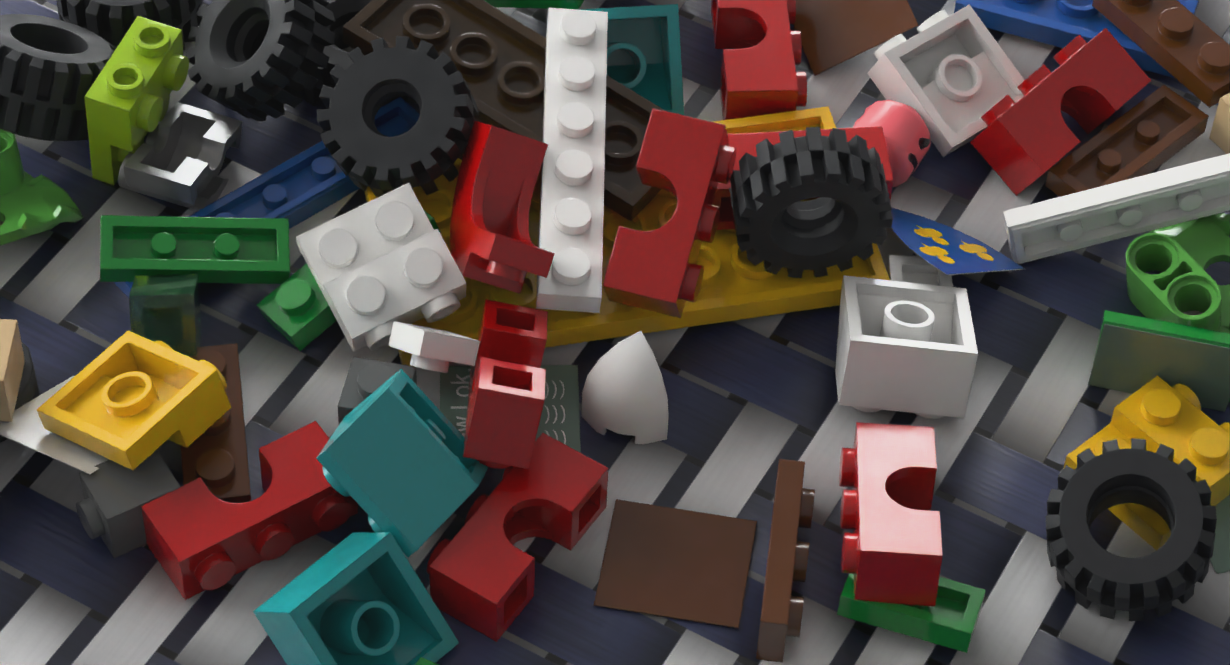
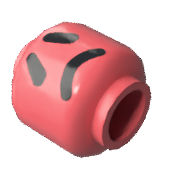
M892 100L877 101L864 110L852 127L882 126L893 175V187H898L911 177L926 157L931 146L930 132L924 120L914 108Z

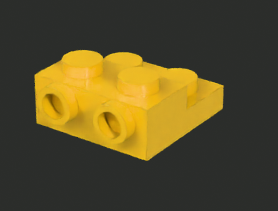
M128 330L37 409V412L46 430L128 469L134 470L167 440L188 448L232 407L225 391L227 389L226 380L212 363L206 360L197 361L174 351L168 344L157 340L154 342Z
M1157 375L1115 406L1110 424L1069 453L1064 467L1067 465L1075 470L1077 468L1078 454L1090 448L1095 456H1099L1102 454L1103 442L1117 439L1119 449H1131L1132 438L1146 439L1147 451L1156 453L1160 444L1174 449L1173 462L1176 464L1181 463L1187 458L1197 468L1195 480L1197 482L1206 480L1212 492L1210 505L1216 506L1230 495V423L1224 422L1218 425L1201 411V404L1197 395L1188 386L1178 383L1171 387ZM1124 503L1108 508L1110 512L1156 551L1170 537L1171 531L1165 520L1157 512L1146 506Z

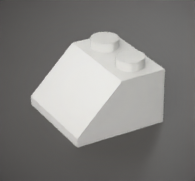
M843 275L835 366L838 405L852 406L863 412H877L880 410L909 412L928 419H938L944 416L965 418L978 357L967 289Z

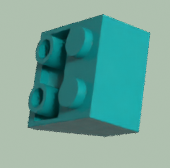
M402 368L343 418L316 458L323 465V474L329 484L341 495L351 496L368 514V521L374 532H391L407 557L416 552L476 490L488 469V466L481 464L476 459L463 457L465 437Z

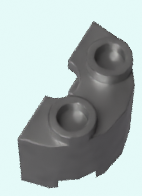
M177 102L164 119L158 123L156 129L148 133L146 144L142 143L134 154L129 153L124 158L118 175L119 186L184 207H194L197 209L206 207L219 198L229 179L218 176L229 147L239 149L243 121Z

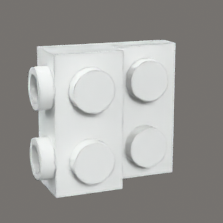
M970 4L950 16L945 10L935 13L917 28L918 34L906 40L903 34L888 40L875 51L874 55L878 61L867 73L886 100L903 103L914 108L919 113L930 132L931 141L943 157L970 142L988 126L981 117L1007 94L1015 103L1024 96L1017 88L1024 81V78Z
M409 183L296 236L297 245L353 352L367 345L371 351L389 345L394 321L412 324L425 317L428 323H432L455 312L461 306L459 300L466 297L467 283L438 228L433 229Z

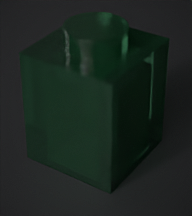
M199 275L135 276L129 294L131 332L154 342L157 340L168 344L174 351L186 356H197L202 335Z

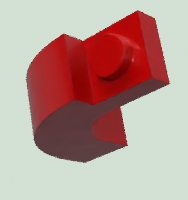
M474 121L457 178L450 221V251L464 277L518 294L521 293L527 272L547 278L555 253L537 247L531 242L529 236V211L534 187L548 144L489 124Z

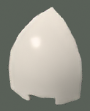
M642 331L618 342L597 361L587 375L582 392L581 417L596 432L605 435L607 428L617 434L635 436V444H648L667 440L669 418L668 398L663 377L654 353Z

